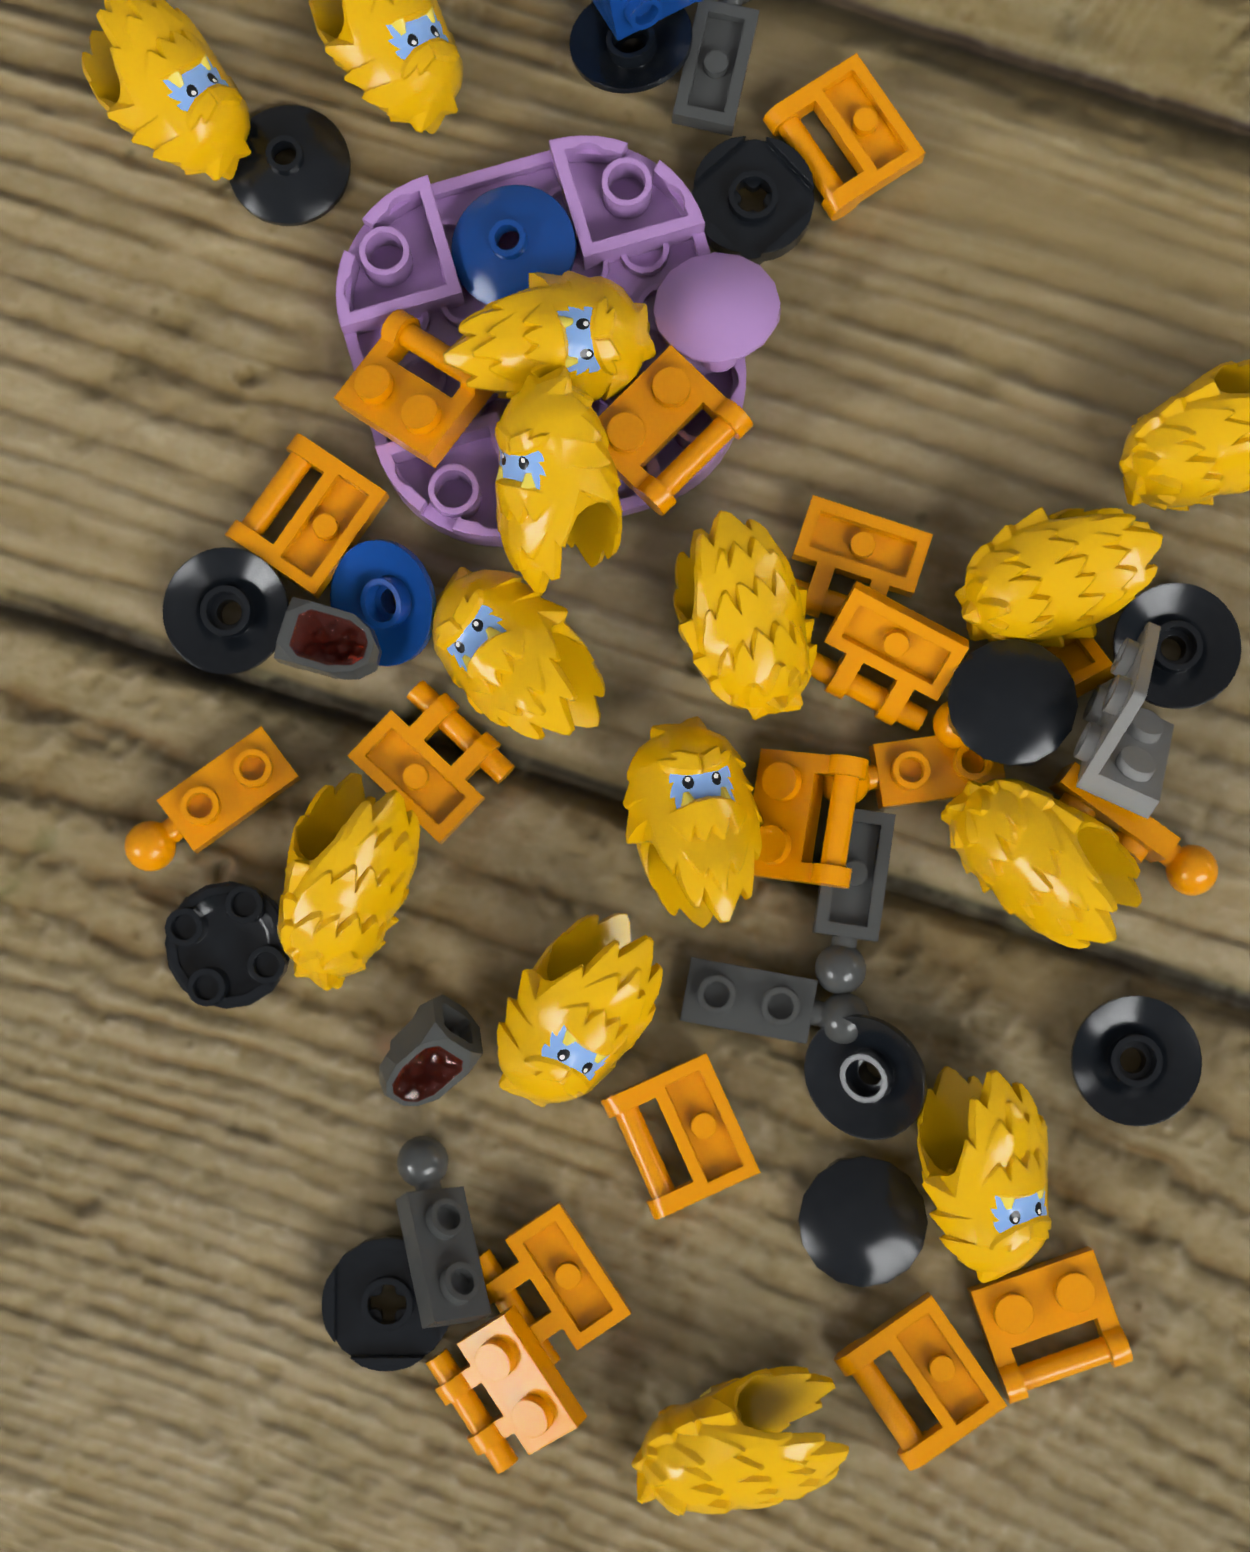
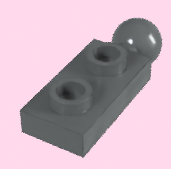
M703 0L698 2L692 27V48L683 66L673 109V124L732 136L760 11L742 6L751 0Z
M855 809L846 867L852 869L849 889L819 885L812 933L831 935L832 941L831 945L822 950L817 957L815 974L820 985L830 993H851L859 988L865 979L866 963L862 954L856 949L857 941L878 942L896 814Z
M691 957L680 1021L807 1044L810 1025L820 1028L824 1027L825 1034L830 1040L840 1044H848L856 1040L858 1030L852 1022L843 1019V1017L853 1014L870 1015L865 1002L851 993L834 994L825 1001L815 1000L818 980Z
M429 1136L414 1137L408 1140L400 1149L397 1157L399 1174L405 1182L414 1186L416 1191L406 1192L395 1200L422 1329L480 1321L492 1314L464 1187H441L440 1181L448 1169V1154L445 1147L438 1140Z

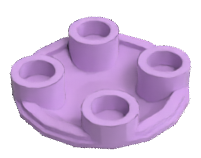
M714 252L692 257L669 272L657 289L653 314L658 333L669 346L672 345L681 355L693 361L701 362L702 366L711 372H724L731 369L738 359L746 357L764 345L780 320L781 307L775 282L760 265L740 255Z

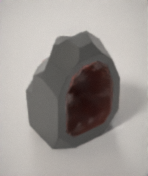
M292 597L276 641L274 659L281 664L334 679L356 680L377 671L382 650L374 629L355 614L313 601Z
M444 994L420 1005L413 1019L390 1041V1050L379 1066V1082L384 1095L403 1106H420L441 1098L469 1074L482 1056L483 1048L480 1027L464 1007Z

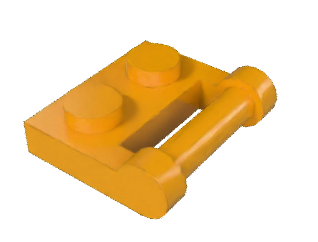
M857 53L774 105L763 118V122L772 135L776 137L781 135L785 143L794 148L809 166L813 183L824 198L821 206L831 221L844 217L856 208L860 202L921 164L926 154ZM812 111L815 112L857 173V176L846 183H843L801 121L804 116Z
M397 309L386 318L381 329V338L334 398L345 411L433 468H436L495 391L467 387L466 381L471 375L444 364L443 353L451 348V346L421 329L420 321L403 309ZM408 351L460 382V388L452 398L399 365Z
M672 345L598 417L608 436V451L614 461L619 478L660 516H664L677 503L674 496L733 437L739 440L753 427V422L746 412L734 401L726 398ZM702 409L714 419L656 478L643 469Z
M296 433L286 448L290 453L243 521L240 522L235 519L225 533V536L243 550L255 554L266 561L274 570L318 599L332 580L341 558L359 542L390 497L385 490L305 436ZM310 468L322 474L321 478L275 543L272 544L262 537Z
M761 748L753 798L764 824L760 826L762 849L759 859H754V877L849 889L852 869L846 867L859 780H866L869 760L843 754L825 755ZM823 776H833L820 863H812L823 797Z
M706 1052L601 1100L608 1118H616L651 1198L646 1203L654 1220L670 1215L761 1173ZM656 1098L692 1177V1180L676 1187L671 1180L639 1109V1105Z
M1088 1246L1006 1274L996 1280L967 1288L1000 1385L1009 1404L1029 1398L1027 1391L1094 1367L1110 1362L1113 1368L1133 1361L1130 1345L1120 1326L1094 1250ZM1094 1320L1099 1334L1098 1338L1017 1365L1011 1348Z
M929 1292L922 1295L866 1336L848 1344L833 1359L845 1377L853 1376L899 1444L900 1448L897 1454L909 1471L925 1465L1007 1407L1001 1395ZM888 1350L891 1351L939 1421L928 1430H920L875 1364L874 1360Z

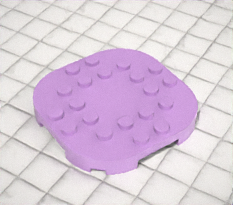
M578 135L549 140L550 150L432 184H430L428 175L411 180L384 196L362 218L364 225L354 238L349 250H344L339 264L336 281L337 314L354 371L381 338L383 323L397 309H403L420 321L421 329L449 346H452L464 335L458 332L461 321L483 309L485 304L475 299L465 289L457 276L451 255L452 237L457 222L466 208L482 194L501 186L526 185L540 189L552 196L560 203L569 216L576 237V256L571 271L587 277L602 276L612 280L624 288L634 303H645L647 305L648 322L650 323L649 335L654 343L656 356L642 363L638 375L620 393L607 401L600 398L593 402L591 407L599 417L669 347L667 342L658 333L654 321L653 308L657 289L672 269L692 257L711 253L704 232L705 221L700 208L684 182L661 160L656 164L647 157L628 149L627 142L601 136ZM513 231L503 234L499 240V248L503 250L514 248L519 241V234ZM410 351L399 363L400 366L451 398L460 388L459 381ZM683 356L726 398L731 399L743 408L746 391L745 357L738 359L735 365L727 371L711 372L705 369L701 362L693 361ZM493 393L436 468H433L370 427L376 445V452L388 479L401 500L415 515L437 531L454 539L482 546L503 547L496 521L495 481L499 467V448L494 433L496 424L500 421L511 399L497 398L498 394ZM702 409L643 469L656 478L714 419ZM734 437L674 496L675 499L689 492L710 475L728 451ZM620 479L621 485L618 487V495L623 510L622 517L651 509Z

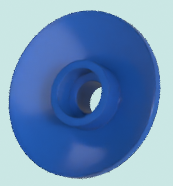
M506 185L482 194L466 208L458 220L453 233L451 255L457 276L462 285L475 299L487 305L529 288V273L540 272L562 275L566 271H571L576 256V237L569 216L560 203L552 196L531 186ZM510 231L517 232L519 234V241L514 248L509 250L499 248V240L503 234Z
M375 539L359 543L345 553L332 578L330 591L331 607L355 614L374 629L382 650L379 666H394L412 660L422 652L432 636L433 618L437 606L434 586L426 568L408 548L386 539ZM338 630L344 642L351 648L350 633Z

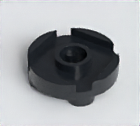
M746 136L734 137L714 147L701 161L696 171L692 195L705 221L704 232L708 245L717 253L740 255L760 265L764 261L774 260L788 253L804 237L809 227L815 203L813 177L809 166L802 156L785 142L766 137V141L757 139L745 141ZM745 187L753 193L762 188L767 193L763 201L765 209L760 212L754 210L747 212L740 207L742 198L738 193L739 190Z
M382 1235L363 1241L342 1256L326 1280L322 1295V1316L326 1331L334 1342H338L343 1351L351 1355L350 1359L362 1367L376 1371H396L411 1367L435 1349L450 1326L422 1329L403 1236ZM384 1285L395 1286L396 1294L406 1298L407 1306L397 1309L394 1320L383 1319L382 1309L371 1306V1296L380 1295Z

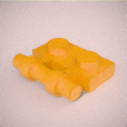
M813 495L791 558L815 566L810 583L795 578L798 586L807 589L806 615L818 618L820 613L836 617L848 595L828 589L833 573L869 584L868 587L885 596L888 591L911 598L915 592L933 534Z
M856 581L824 639L825 643L844 652V654L836 662L817 652L811 669V677L824 683V691L841 700L846 695L875 710L874 717L892 726L896 721L917 732L928 714V709L909 700L910 696L916 690L938 701L967 653L969 640ZM863 663L894 678V681L886 688L858 672Z
M422 680L407 695V699L422 712L418 719L409 727L397 714L390 710L347 756L386 793L396 789L404 798L406 812L409 810L414 811L418 817L419 824L442 845L485 799L468 782L473 774L481 768L497 784H500L513 771L515 765L498 750L501 746L498 740L488 731L481 734L457 712L460 705L448 693H443L440 696L425 680ZM439 730L464 752L452 766L426 743Z
M561 1201L505 1238L506 1243L518 1260L509 1267L503 1269L490 1248L479 1254L489 1304L494 1303L500 1313L515 1305L554 1365L561 1358L548 1338L561 1329L564 1330L575 1349L579 1350L631 1314V1308ZM529 1279L550 1309L537 1318H534L516 1290L518 1286Z
M515 1305L472 1330L457 1343L469 1364L460 1368L447 1348L441 1350L425 1362L439 1383L434 1388L445 1406L452 1403L471 1433L467 1437L468 1442L477 1456L485 1454L497 1474L510 1468L519 1459L506 1440L510 1435L515 1433L528 1455H531L578 1428L587 1418L583 1408ZM481 1383L501 1412L493 1418L473 1389Z

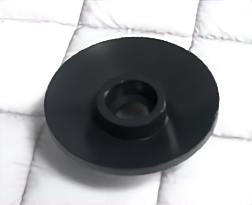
M592 2L581 12L572 27L569 40L570 53L576 70L591 85L612 93H638L663 84L682 68L692 48L693 31L690 18L683 8L659 20L650 28L639 30L617 41L597 7Z
M297 105L272 107L253 116L250 119L251 129L246 140L251 154L239 159L235 175L230 180L232 189L240 203L257 218L280 226L307 224L327 214L342 198L351 172L349 150L343 135L336 125L323 114ZM291 149L296 152L295 159L287 165L275 162L276 155L283 150Z
M230 547L214 548L193 556L173 575L164 596L163 622L171 644L187 662L211 673L238 674L259 666L275 652L276 641L289 606V600L281 578L266 561L242 549ZM230 602H237L242 610L241 617L235 624L227 625L222 618L223 608Z
M1166 583L1142 592L1126 606L1117 621L1113 634L1114 659L1124 640L1128 637L1137 641L1148 622L1161 626L1149 688L1145 699L1146 702L1166 709H1189L1214 699L1230 684L1241 659V636L1234 616L1218 597L1192 584ZM1164 639H1172L1179 644L1181 655L1178 660H1169L1162 654L1161 644Z
M1124 996L1103 1003L1084 1019L1073 1040L1071 1069L1080 1094L1097 1113L1116 1123L1129 1126H1148L1173 1117L1187 1105L1194 1095L1200 1080L1202 1055L1199 1041L1193 1028L1176 1009L1154 998ZM1130 1047L1135 1048L1141 1056L1140 1066L1133 1072L1124 1070L1120 1062L1121 1054Z
M853 1014L843 1017V1019L852 1022L858 1030L856 1040L848 1044H840L830 1040L825 1034L824 1027H822L808 1046L804 1064L808 1091L822 1115L841 1131L866 1140L888 1139L902 1133L911 1126L920 1115L927 1096L926 1071L922 1059L912 1042L892 1024L870 1015ZM867 1062L877 1068L881 1078L875 1077L869 1072Z

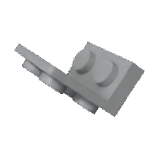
M1152 622L1146 624L1137 641L1128 637L1124 640L1111 667L1110 673L1115 675L1108 688L1099 684L1092 693L1083 714V720L1089 723L1084 728L1073 754V757L1082 761L1076 782L1077 788L1146 819L1150 817L1160 802L1174 724L1161 719L1157 714L1148 709L1141 708L1147 696L1161 626Z

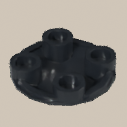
M1017 638L991 641L969 653L954 672L947 696L949 708L948 722L953 733L960 737L964 745L983 759L1008 766H1032L1043 757L1056 751L1072 731L1078 708L1075 682L1062 660L1040 644Z
M229 881L202 887L186 897L178 909L169 915L165 924V948L168 966L180 987L188 993L192 1001L205 1007L215 1006L229 1009L252 1005L274 990L287 972L290 957L284 952L277 934L279 906L276 901L254 886Z
M866 1156L836 1159L825 1170L817 1174L803 1195L798 1219L801 1243L816 1267L837 1282L862 1288L888 1283L907 1271L923 1249L928 1225L924 1199L911 1178L888 1161Z

